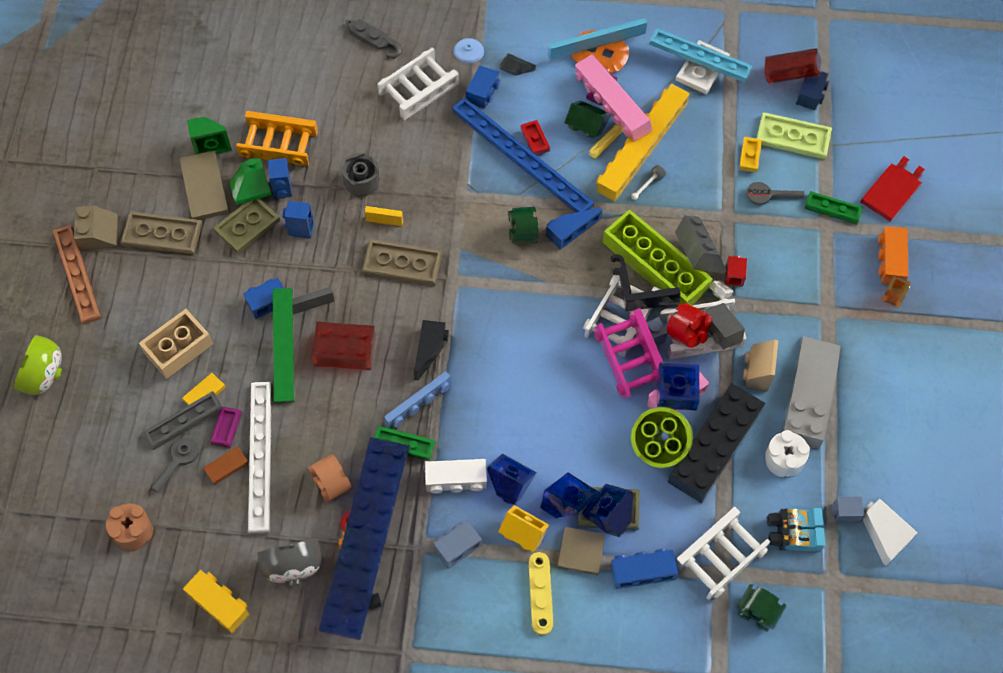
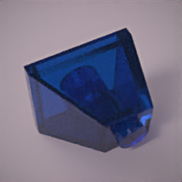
M503 453L487 467L496 495L502 498L504 502L513 505L523 497L537 473Z
M567 472L544 490L540 508L554 518L575 515L599 497L600 492Z
M605 483L581 514L605 533L620 537L632 520L633 492Z

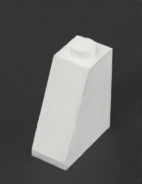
M879 499L875 504L871 501L865 507L864 511L866 513L862 520L883 564L887 566L916 536L917 532Z

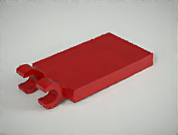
M903 156L896 166L892 163L863 196L860 203L891 222L921 186L922 182L919 179L925 169L918 166L912 174L905 169L910 159Z

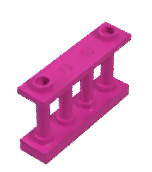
M641 308L629 313V320L604 329L602 323L594 327L595 338L602 345L618 384L616 385L617 392L620 396H623V399L632 396L630 390L649 382L655 381L660 385L670 381ZM630 327L635 328L637 332L636 338L611 347L607 336ZM637 345L643 347L645 352L643 356L621 365L618 364L615 354ZM644 363L650 364L652 368L651 374L626 383L622 372Z

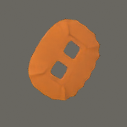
M594 30L583 31L580 35H577V36H581V35H584V34L592 33V32H595V31H594ZM621 40L599 46L595 52L584 50L573 53L571 56L574 61L579 63L593 54L608 73H614L622 69L627 62L629 50L628 46ZM605 49L614 52L611 58L602 56Z

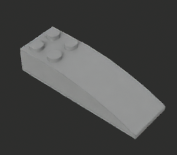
M803 336L782 432L789 430L796 433L806 441L809 447L819 449L824 441L837 375L840 346Z

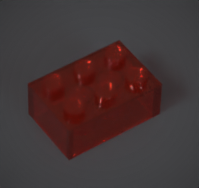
M316 322L311 355L313 365L317 367L371 370L376 338L374 326Z

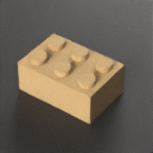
M185 309L142 340L139 345L146 357L168 379L211 347L213 342L210 334Z

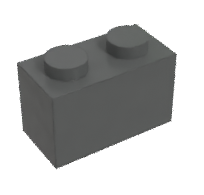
M724 303L704 311L712 316L708 332L712 335L715 343L719 344L723 350L743 341L745 328Z

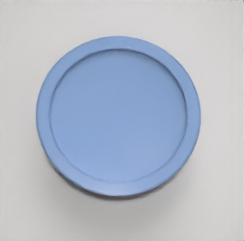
M463 39L455 45L454 55L463 63H475L483 57L484 47L475 39Z

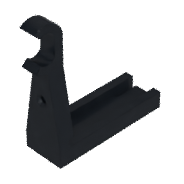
M618 254L611 256V262H620L621 264L620 268L613 270V274L619 275L625 311L680 304L681 293L679 287L631 294L623 256Z

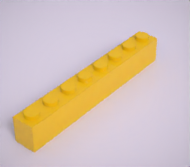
M673 84L668 89L663 90L660 100H656L651 108V112L645 114L651 121L652 131L635 142L630 137L627 138L624 148L618 150L615 160L609 162L605 169L606 172L603 175L600 174L597 178V193L614 202L617 200L688 104L690 93Z

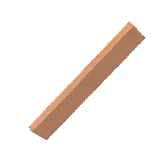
M68 225L53 230L81 323L85 325L101 319L79 247L74 240L72 226Z

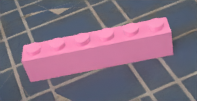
M593 54L575 65V76L578 81L583 82L586 90L589 93H593L596 102L603 105L608 115H612L615 124L622 127L626 137H630L635 142L652 131L650 119Z

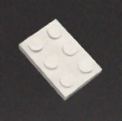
M700 40L697 43L698 45L704 46L726 56H730L729 53L722 51L716 47H713L707 43H704ZM686 60L676 76V81L707 95L720 73Z

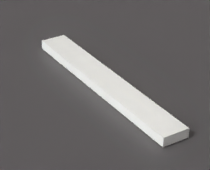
M271 382L251 383L249 534L270 533Z

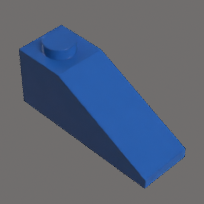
M595 208L552 219L546 226V236L561 250L600 221L602 209Z

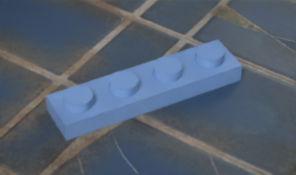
M445 371L385 415L384 422L387 428L392 429L393 427L400 426L405 418L415 415L420 407L431 403L436 395L446 392L451 385V376Z

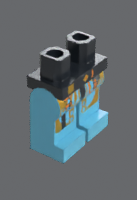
M781 508L778 513L768 514L767 525L777 526L778 532L769 533V545L779 546V550L821 552L825 547L824 528H822V508H813L812 510Z

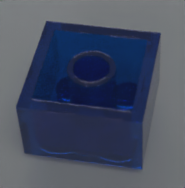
M659 363L657 370V407L696 411L700 402L699 365Z

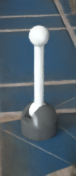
M655 165L650 171L651 178L636 193L631 194V199L636 200L638 195L653 180L660 181L666 176L665 170L661 166Z

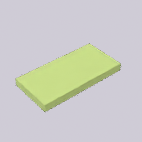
M762 112L756 139L762 140V146L826 159L832 127Z

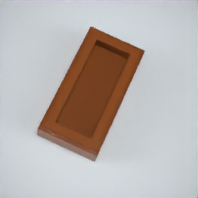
M237 446L203 467L212 483L216 485L249 463Z

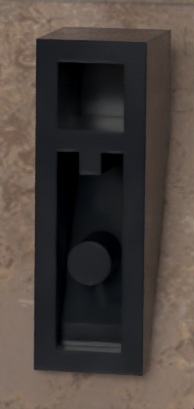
M422 321L414 369L415 380H419L443 349L444 341H448L449 330H446V322Z

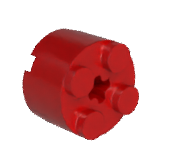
M688 303L679 305L676 308L678 311L675 315L671 314L667 323V333L671 336L670 338L689 348H694L700 343L704 344L708 339V330L712 322V316Z

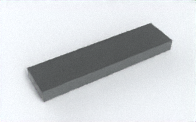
M212 391L144 431V434L152 449L155 450L221 411L223 407Z

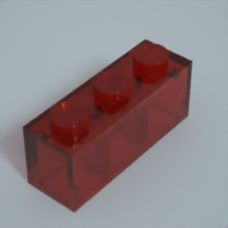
M817 48L765 57L764 74L768 84L820 76L821 58Z

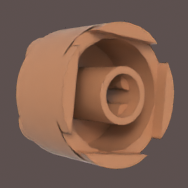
M334 454L328 455L307 467L315 485L321 490L326 503L352 489Z
M123 504L111 509L106 521V530L109 536L122 550H138L152 537V523L140 505Z

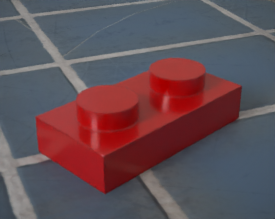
M537 120L520 125L530 150L536 156L550 151L548 141Z

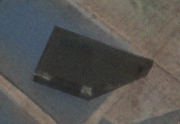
M507 53L500 64V69L512 75H519L535 71L536 65Z

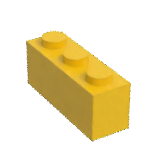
M200 570L183 590L232 634L249 616L246 609L248 606L240 598L235 600L231 596V590L225 585L220 587L216 583L217 579L210 572L205 574Z

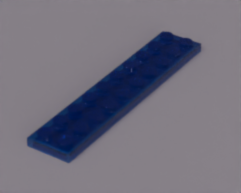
M370 437L321 618L320 632L361 640L410 445Z

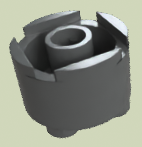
M356 153L345 160L346 162L342 166L344 185L353 196L368 195L379 188V168L374 157L366 156L364 153Z

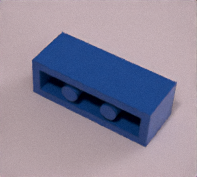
M665 548L658 549L655 553L649 554L647 552H638L635 556L630 557L619 555L612 559L610 565L615 589L676 580L678 576L673 550L667 551Z

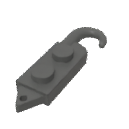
M361 19L346 20L349 33L375 49H383L388 45L396 48L395 53H386V57L395 58L401 54V44L388 37L386 33Z

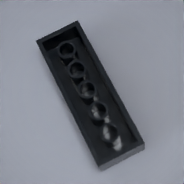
M731 383L693 439L689 453L682 461L677 463L671 472L668 483L702 504L762 413L766 403Z

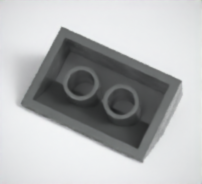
M685 215L675 234L694 270L725 274L726 269L701 218Z

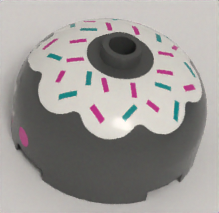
M318 540L297 542L282 547L278 546L257 553L259 568L263 576L274 583L288 582L289 586L301 584V579L312 576L319 569L322 561L321 547Z

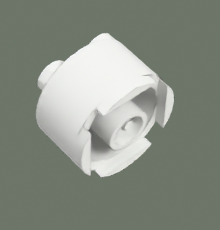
M789 430L783 431L772 438L765 452L766 465L776 476L793 477L800 473L808 460L810 447L798 434Z

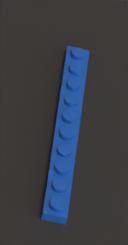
M465 97L452 107L454 114L574 212L590 210L594 206V202Z

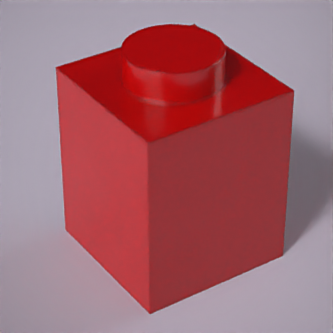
M728 256L725 266L724 284L743 287L746 280L747 258Z

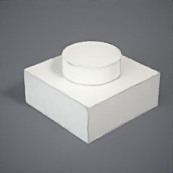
M721 280L713 281L709 286L713 291L712 293L720 299L729 298L734 292Z

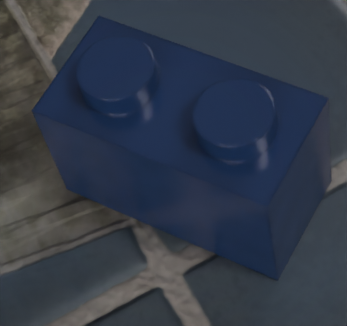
M808 67L796 104L813 110L817 109L818 104L822 105L825 94H822V92L827 90L830 82L827 81L829 73Z

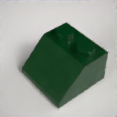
M579 100L571 103L564 123L569 125L568 128L574 131L579 129L585 132L584 135L594 138V136L601 135L612 115H608L601 108Z

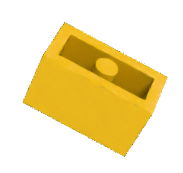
M514 505L506 513L498 532L506 539L520 544L523 549L534 552L540 546L549 524Z

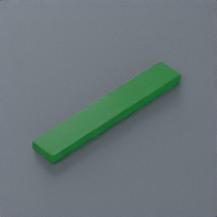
M292 288L273 289L275 403L295 402Z

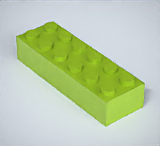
M630 209L604 231L602 243L615 254L623 256L624 261L651 285L661 290L679 287L681 295L680 304H676L677 307L683 303L693 305L710 290L709 286L713 278L704 271L694 270L688 258Z

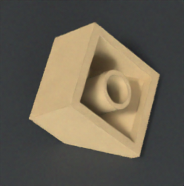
M779 340L753 344L750 351H746L744 363H747V369L744 368L742 380H745V388L768 391L775 376Z

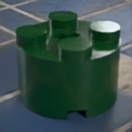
M535 206L512 208L511 211H508V221L512 225V229H509V239L515 245L538 243L536 239L539 235L538 219L533 216V212H536Z
M749 584L737 605L738 615L747 621L750 619L757 622L756 626L768 632L769 629L775 628L787 606L785 603L781 606L778 603L779 598L759 586L756 590L752 589L753 585Z

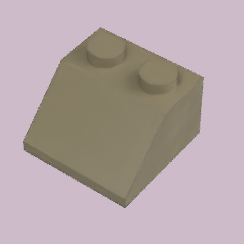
M97 206L75 207L74 240L80 250L117 247V213Z

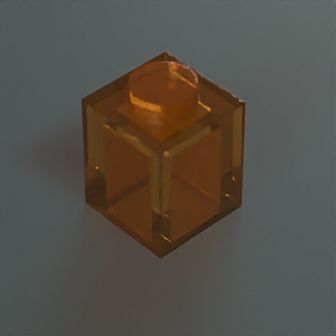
M893 275L881 300L899 308L912 282Z

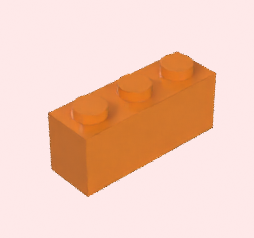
M885 226L883 232L879 233L878 244H881V249L878 252V260H881L878 276H881V283L903 286L908 278V228Z

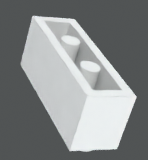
M486 459L425 462L427 492L430 491L437 494L442 491L451 490V492L457 493L470 489L471 491L478 492L487 489Z

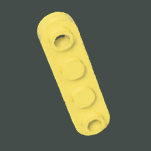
M537 552L532 554L529 559L532 629L537 635L546 636L553 629L550 562L546 554ZM540 559L543 561V564L538 565L535 561ZM541 620L546 621L547 625L540 626L539 622Z

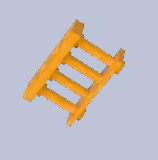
M246 111L245 119L247 127L250 128L245 144H236L239 156L263 160L287 158V162L290 164L309 166L308 154L305 153L309 136L317 137L318 128L316 121ZM257 129L267 130L262 147L252 145ZM274 131L284 132L280 149L270 148ZM291 134L302 135L297 152L287 150Z

